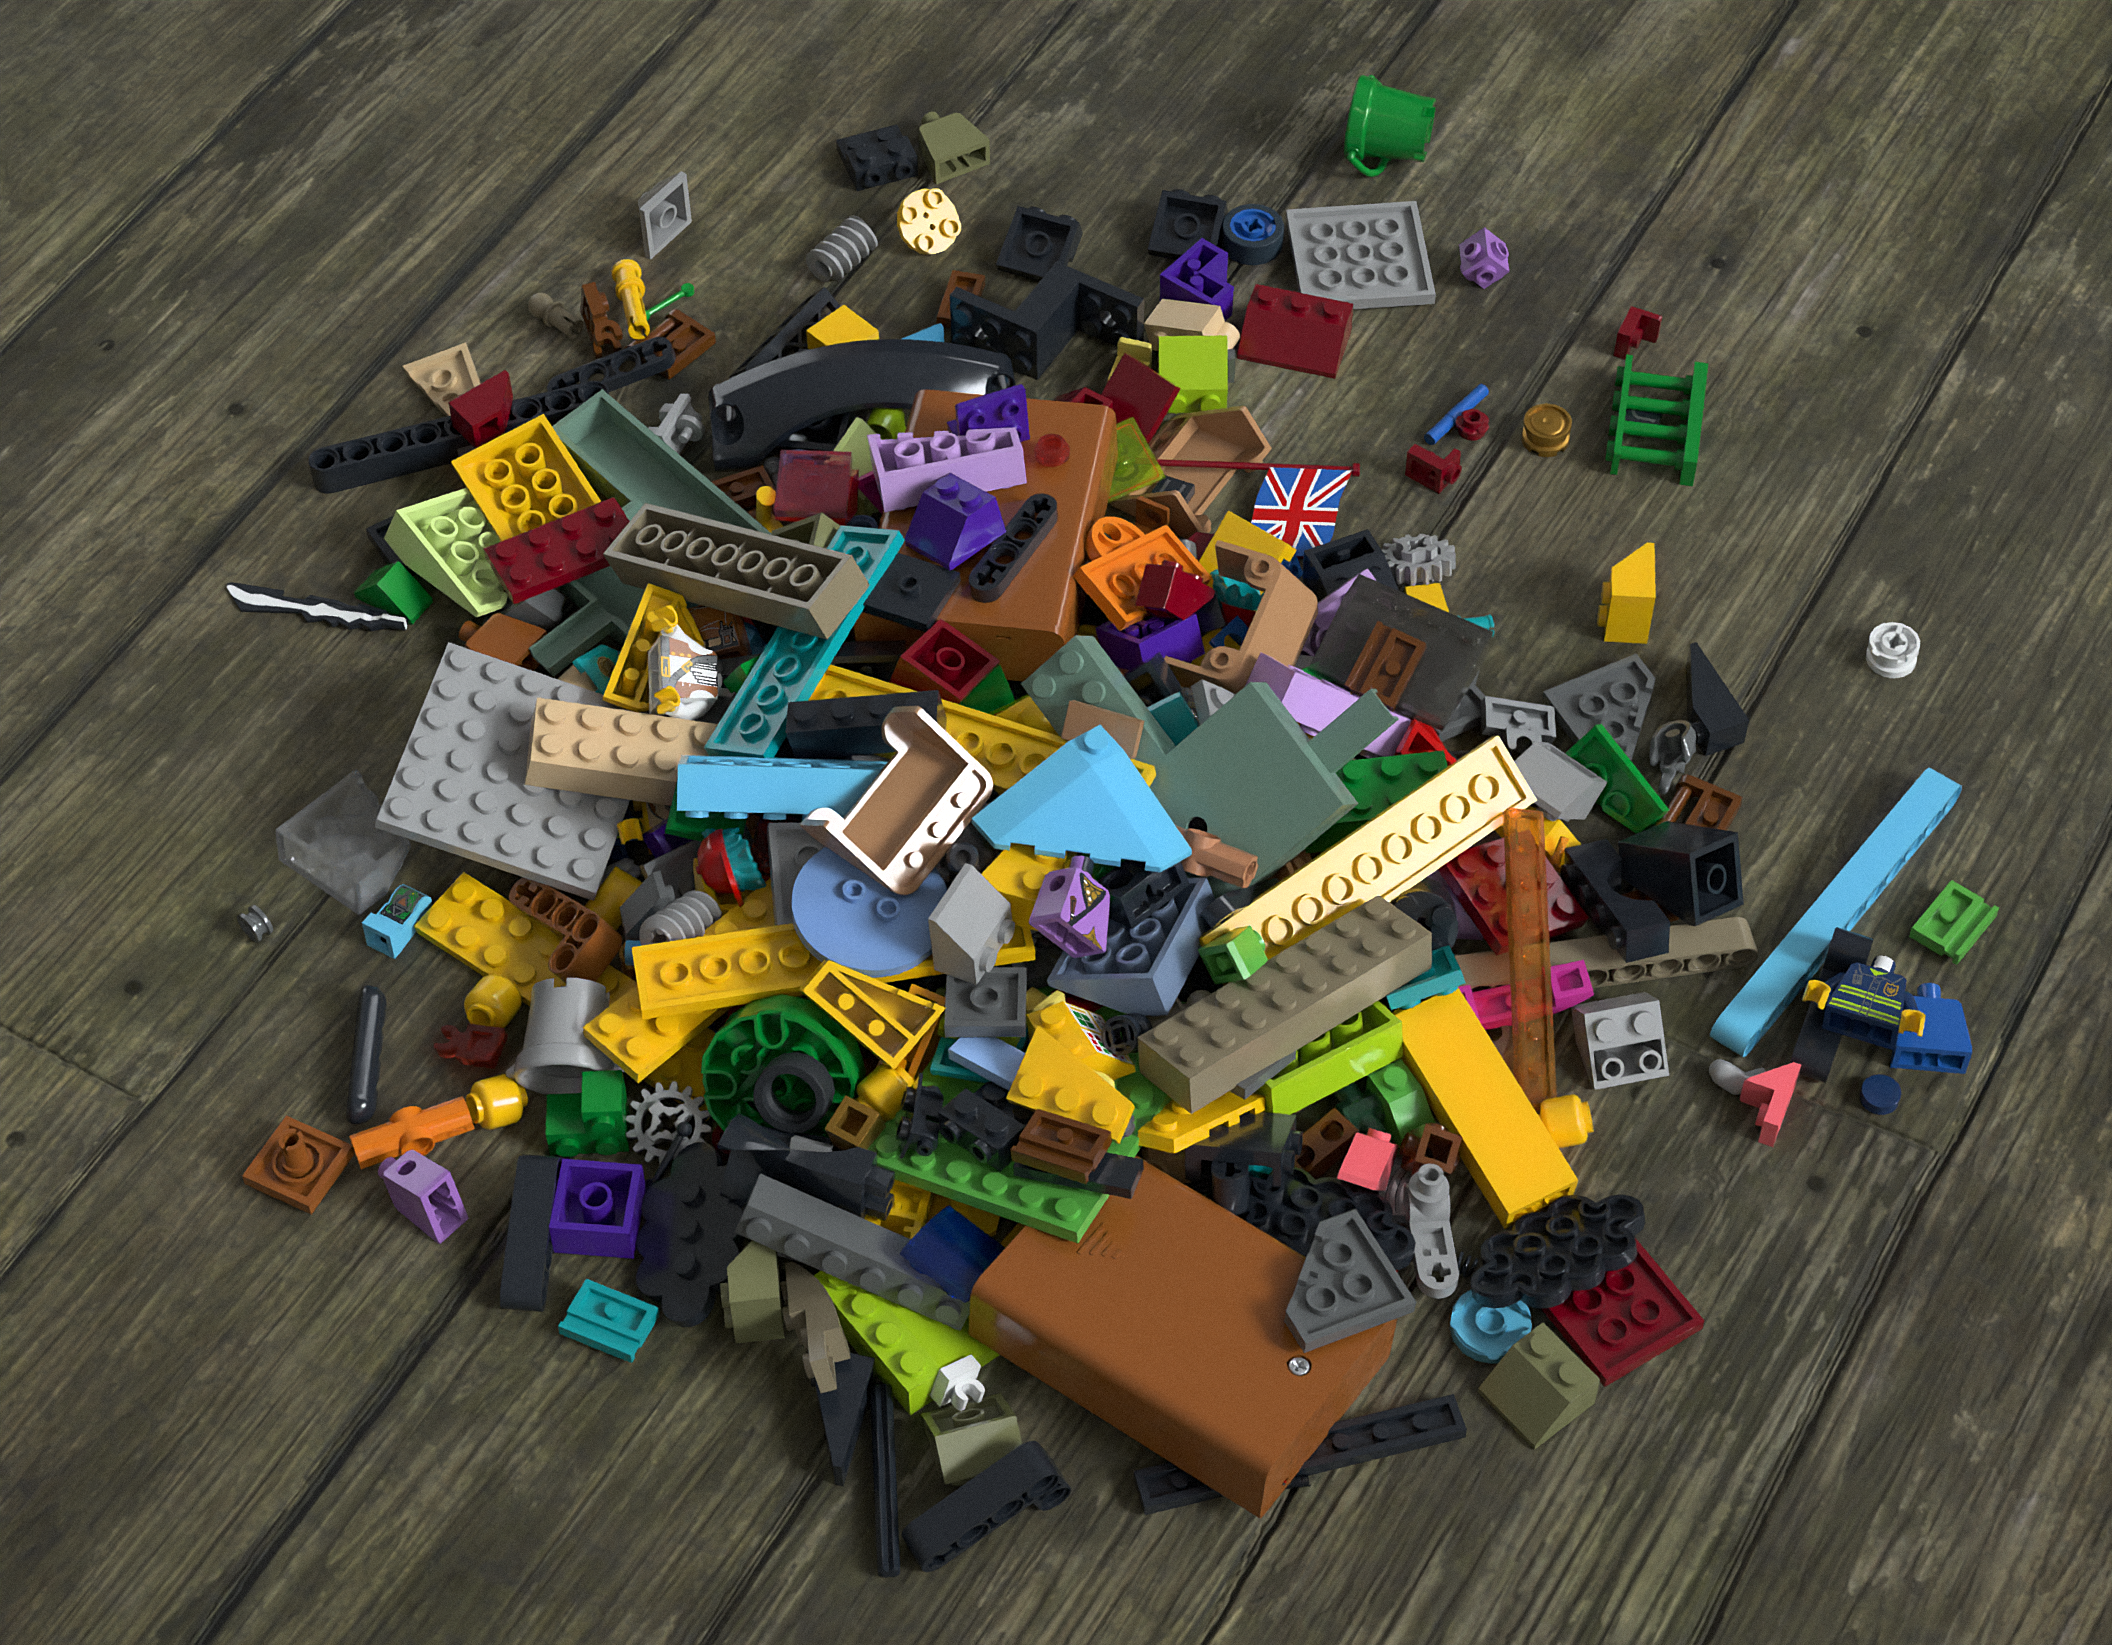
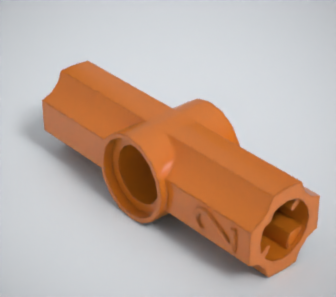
M461 1096L424 1110L417 1106L404 1107L396 1111L389 1119V1122L350 1135L349 1137L361 1169L381 1163L388 1157L403 1155L409 1150H414L423 1156L427 1155L432 1151L435 1143L466 1133L475 1128L466 1101Z

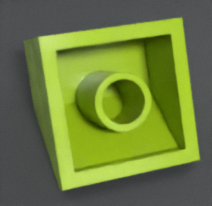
M1227 335L1159 336L1158 373L1181 388L1167 413H1192L1227 408Z

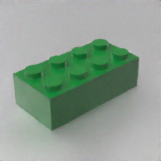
M1444 750L1350 760L1336 772V775L1358 804L1307 846L1305 853L1324 852L1447 768Z

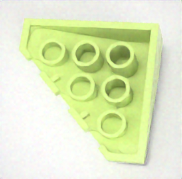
M467 488L396 510L384 539L406 566L475 617L505 607L508 594L504 592L503 586L487 562L484 554V548L501 541Z

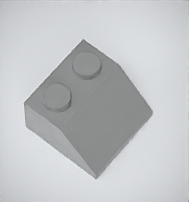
M964 864L928 918L934 970L977 985L984 973L990 972L994 967L997 953L1002 945L1008 944L1013 937L1015 922L1012 921L1011 904L973 865Z

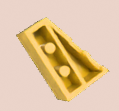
M1011 843L1010 850H1003L981 875L1011 904L1012 921L1015 922V925L1038 931L1029 924V919L1045 875L1051 871L1069 868L1071 858L1076 856L1078 852L1066 851L1065 859L1036 855L1034 854L1035 846Z
M823 960L798 989L881 1062L892 1069L898 1066L946 1009V1007L830 960Z

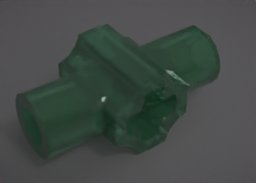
M1355 1082L1332 1093L1338 1102L1335 1105V1109L1359 1130V1133L1367 1135L1368 1128L1388 1133L1382 1124L1386 1115L1376 1093L1371 1092L1369 1089L1361 1092Z

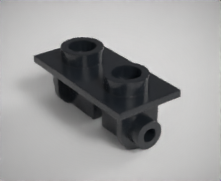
M919 1073L913 1088L908 1086L905 1088L901 1099L900 1110L906 1111L905 1117L902 1116L896 1132V1140L901 1141L899 1155L901 1159L904 1158L907 1149L915 1150L921 1156H929L938 1146V1111L942 1109L944 1096L937 1086H922V1073Z

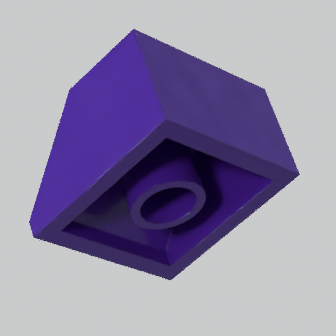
M949 473L923 491L905 537L906 546L950 571L1006 533L996 497Z

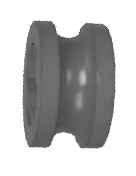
M256 905L248 907L247 914L240 913L237 916L240 927L255 943L262 941L264 933L270 935L274 930L268 917Z

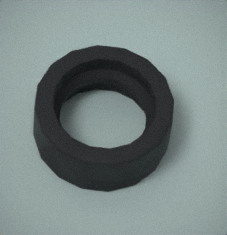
M792 1052L783 1053L770 1061L755 1082L753 1097L756 1109L763 1120L776 1130L790 1134L804 1133L816 1127L832 1105L835 1089L832 1077L822 1063L812 1056ZM780 1074H792L802 1078L815 1093L816 1102L813 1108L802 1112L788 1109L779 1102L774 1094L772 1087L774 1079Z

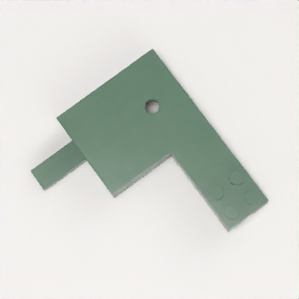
M603 389L552 426L587 481L608 499L614 497L629 521L645 503L771 535L765 527ZM611 566L559 586V590L574 602L580 610L528 648L532 657L554 677L608 634L623 647L645 589L623 584ZM686 601L687 609L699 606V604Z
M1075 635L1021 683L1059 736L1062 735L1069 701L1072 700L1144 720L1137 756L1133 759L1155 767L1156 777L1149 788L1177 826L1188 829L1189 823L1193 818L1201 817L1207 824V832L1221 838L1222 843L1258 856V869L1255 878L1250 882L1249 886L1267 881L1358 804L1336 775V772L1399 720L1397 716H1393L1376 695L1378 691L1370 689L1310 740L1267 682H1250L1175 746L1094 636ZM1185 871L1187 878H1207L1215 900L1226 893L1242 889L1213 876L1204 877Z

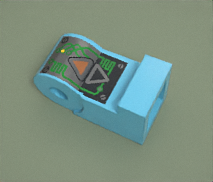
M404 884L397 887L391 895L389 902L385 903L377 914L371 912L362 922L367 945L395 959L417 932L414 925L432 907L431 897ZM381 937L385 938L387 943L383 942Z

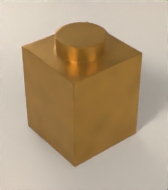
M845 1096L825 1127V1131L832 1144L843 1151L855 1147L868 1149L885 1129L886 1125L879 1112Z

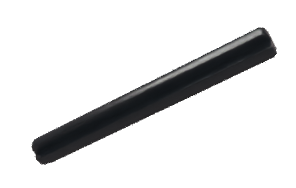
M884 1383L871 1386L870 1401L877 1570L880 1577L888 1578L897 1577L900 1574L893 1392L892 1386Z

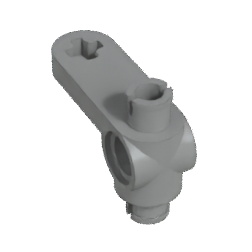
M1425 1164L1411 1177L1409 1183L1404 1184L1403 1205L1407 1229L1414 1236L1416 1242L1413 1264L1417 1285L1425 1295L1439 1299L1450 1296L1456 1290L1459 1270L1449 1222V1182L1443 1175L1444 1172L1441 1167L1435 1164ZM1439 1271L1440 1276L1444 1277V1281L1441 1283L1436 1282L1435 1277H1432V1272Z

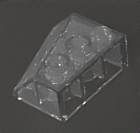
M357 769L275 829L279 860L358 915L362 914L387 894L411 849V844L405 837L375 828L381 806L379 805L378 797L372 790L369 791L363 782L362 775Z

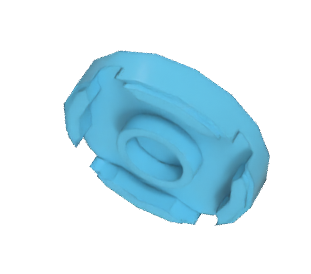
M1471 1290L1462 1294L1453 1306L1450 1321L1453 1341L1462 1353L1476 1361L1490 1364L1499 1363L1512 1345L1531 1332L1532 1328L1529 1308L1521 1300L1505 1308L1493 1309L1478 1304L1473 1298Z

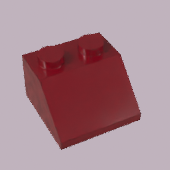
M940 618L900 656L889 683L917 692L938 690L941 699L959 704L999 665L1000 660Z

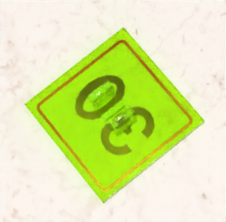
M1133 417L1116 424L1118 459L1108 503L1163 480L1166 477Z

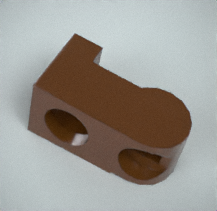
M1333 1108L1303 1133L1301 1154L1295 1155L1294 1167L1307 1171L1315 1180L1319 1179L1328 1168L1346 1156L1355 1134L1359 1133V1130L1337 1109Z

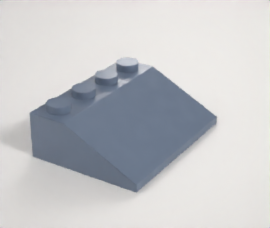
M1187 878L1190 884L1188 887L1134 929L1108 918L1105 953L1073 958L1063 951L1047 979L1049 986L1126 1014L1168 1015L1200 955L1197 950L1201 948L1199 938L1211 929L1200 915L1215 900L1207 878Z

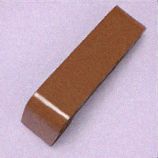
M523 877L510 890L509 900L516 908L562 938V941L549 958V970L565 984L567 978H580L596 982L620 950L623 941L622 935L597 913L548 885Z

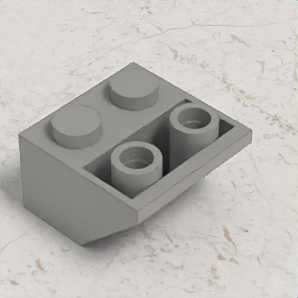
M1534 742L1514 761L1537 799L1534 802L1538 805L1536 811L1551 821H1556L1557 819L1567 822L1570 819L1585 820L1607 784V781L1548 742Z
M1642 992L1571 1007L1576 1045L1594 1090L1669 1076L1660 1002L1657 998Z

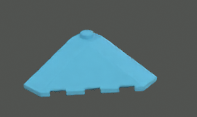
M1101 725L1068 741L972 817V824L995 849L1009 851L1011 843L1035 846L1034 854L1063 859H1065L1066 851L1090 854V859L1094 863L1120 867L1121 859L1146 862V871L1159 873L1192 855V849L1128 755Z

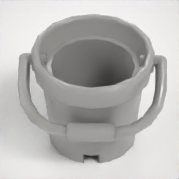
M554 978L545 979L537 982L532 987L523 1050L516 1057L515 1063L506 1071V1076L508 1078H515V1081L524 1088L541 1094L582 1093V1072L622 1070L585 1038L583 1034V1027L609 1007L610 992L606 993L604 985L591 980L567 978L566 986L553 988Z

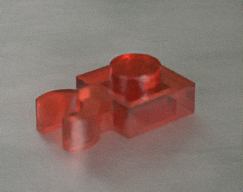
M469 1023L465 1033L459 1032L455 1026L445 1025L442 1026L441 1032L446 1039L451 1040L445 1044L435 1043L433 1047L438 1055L443 1058L456 1056L460 1064L495 1069L508 1035L504 1028Z

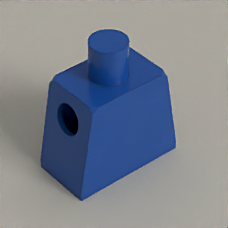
M1924 983L1919 985L1917 996H1914L1919 1011L1926 1016L1923 1035L1919 1037L1917 1033L1904 1031L1903 1034L1899 1033L1895 1051H1892L1890 1068L1965 1074L1972 1055V1045L1962 1004L1955 999L1941 998V988L1937 984Z

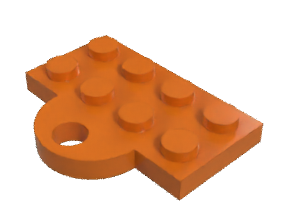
M1111 516L1100 518L1088 531L1085 548L1091 562L1081 566L1073 575L1083 590L1093 599L1119 631L1150 616V614L1135 606L1146 564L1161 565L1163 560L1173 561L1183 565L1184 572L1202 577V583L1205 585L1212 579L1209 573L1167 525L1145 535L1132 523ZM1104 533L1108 534L1113 540L1109 539Z

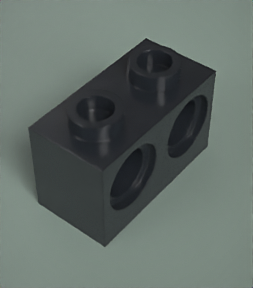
M1125 859L1120 863V867L1116 866L1097 882L1106 888L1110 894L1108 918L1134 929L1188 887L1190 884L1181 861L1159 873L1146 871V862Z

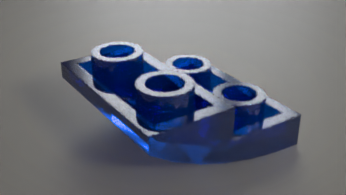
M948 1205L918 1231L905 1245L900 1255L907 1259L916 1271L928 1275L939 1283L949 1296L966 1303L970 1300L971 1291L978 1278L1001 1254L1005 1247Z

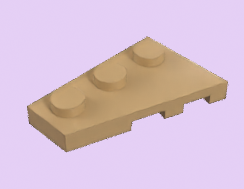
M466 342L402 366L406 375L446 417L451 416L448 402L481 384Z

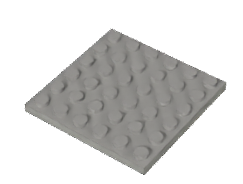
M448 642L376 819L375 828L594 901L618 836L617 823L623 821L630 800L525 785L531 720L537 697L626 711L631 710L602 701L603 695ZM644 711V712H639V713L649 714V711Z

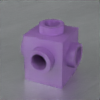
M1485 227L1459 244L1460 269L1467 280L1474 281L1485 289L1509 273V252L1506 243Z

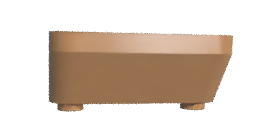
M1217 540L1215 550L1219 575L1246 583L1256 590L1263 591L1264 595L1239 650L1225 646L1215 647L1205 655L1201 666L1165 656L1164 660L1179 681L1183 695L1194 698L1191 686L1202 679L1237 694L1245 687L1260 652L1273 657L1287 667L1288 665L1295 667L1317 617L1318 601L1316 595L1274 557Z

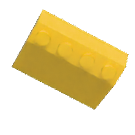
M544 414L451 461L453 468L500 541L512 538L601 502Z

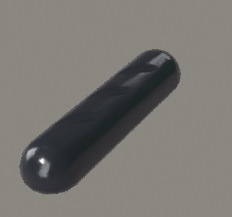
M371 985L363 986L359 994L346 1109V1120L351 1124L357 1125L370 1120L377 1107L378 1090L376 1086L380 1078L381 1061L379 1057L383 1048L384 1034L382 1028L386 1019V997L379 988Z

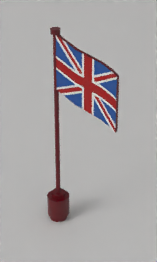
M1118 458L1116 463L1117 465L1128 461L1136 465L1152 466L1148 459ZM1150 459L1153 466L1268 470L1257 494L1251 523L1293 546L1296 549L1295 553L1298 559H1304L1305 550L1331 542L1339 502L1350 477H1359L1360 463H1352V466Z

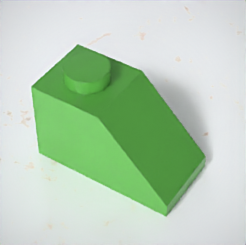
M1251 925L1237 927L1197 949L1215 984L1245 980L1268 961L1264 953L1265 943L1261 935L1256 930H1253Z
M1402 1059L1368 1074L1365 1101L1387 1132L1392 1135L1391 1137L1399 1145V1149L1407 1132L1410 1133L1411 1130L1425 1123H1435L1422 1086Z

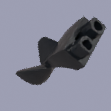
M742 1114L736 1115L731 1120L718 1143V1149L731 1150L720 1189V1196L732 1200L747 1199L759 1174H763L863 1219L866 1215L886 1221L893 1207L894 1194L890 1193L895 1180V1172L877 1166L876 1152L861 1147L833 1152L790 1149L778 1137Z

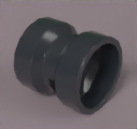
M1129 1013L1118 1015L1108 1019L1103 1025L1101 1039L1104 1047L1114 1055L1121 1056L1138 1053V1037L1153 1027L1151 1022L1142 1014Z

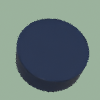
M1881 1074L1868 1077L1863 1082L1860 1091V1101L1864 1108L1878 1115L1892 1113L1898 1107L1901 1098L1899 1084L1893 1078Z

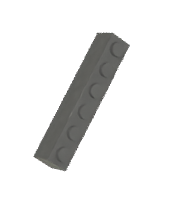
M759 1174L735 1229V1233L959 1331H961L969 1316L970 1295L973 1286L984 1272L763 1174Z

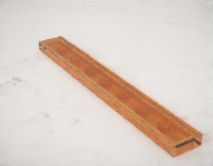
M1507 808L1503 811L1514 1077L1535 1111H1540V1105L1543 1100L1557 1097L1544 814L1542 811Z

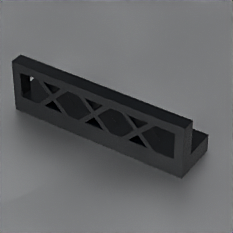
M825 287L810 294L729 378L768 363L773 358L774 360L782 358L781 350L783 348L794 349V354L798 353L799 348L808 349V344H802L801 329L810 328L821 321V309L825 305L831 312L837 310L841 305Z

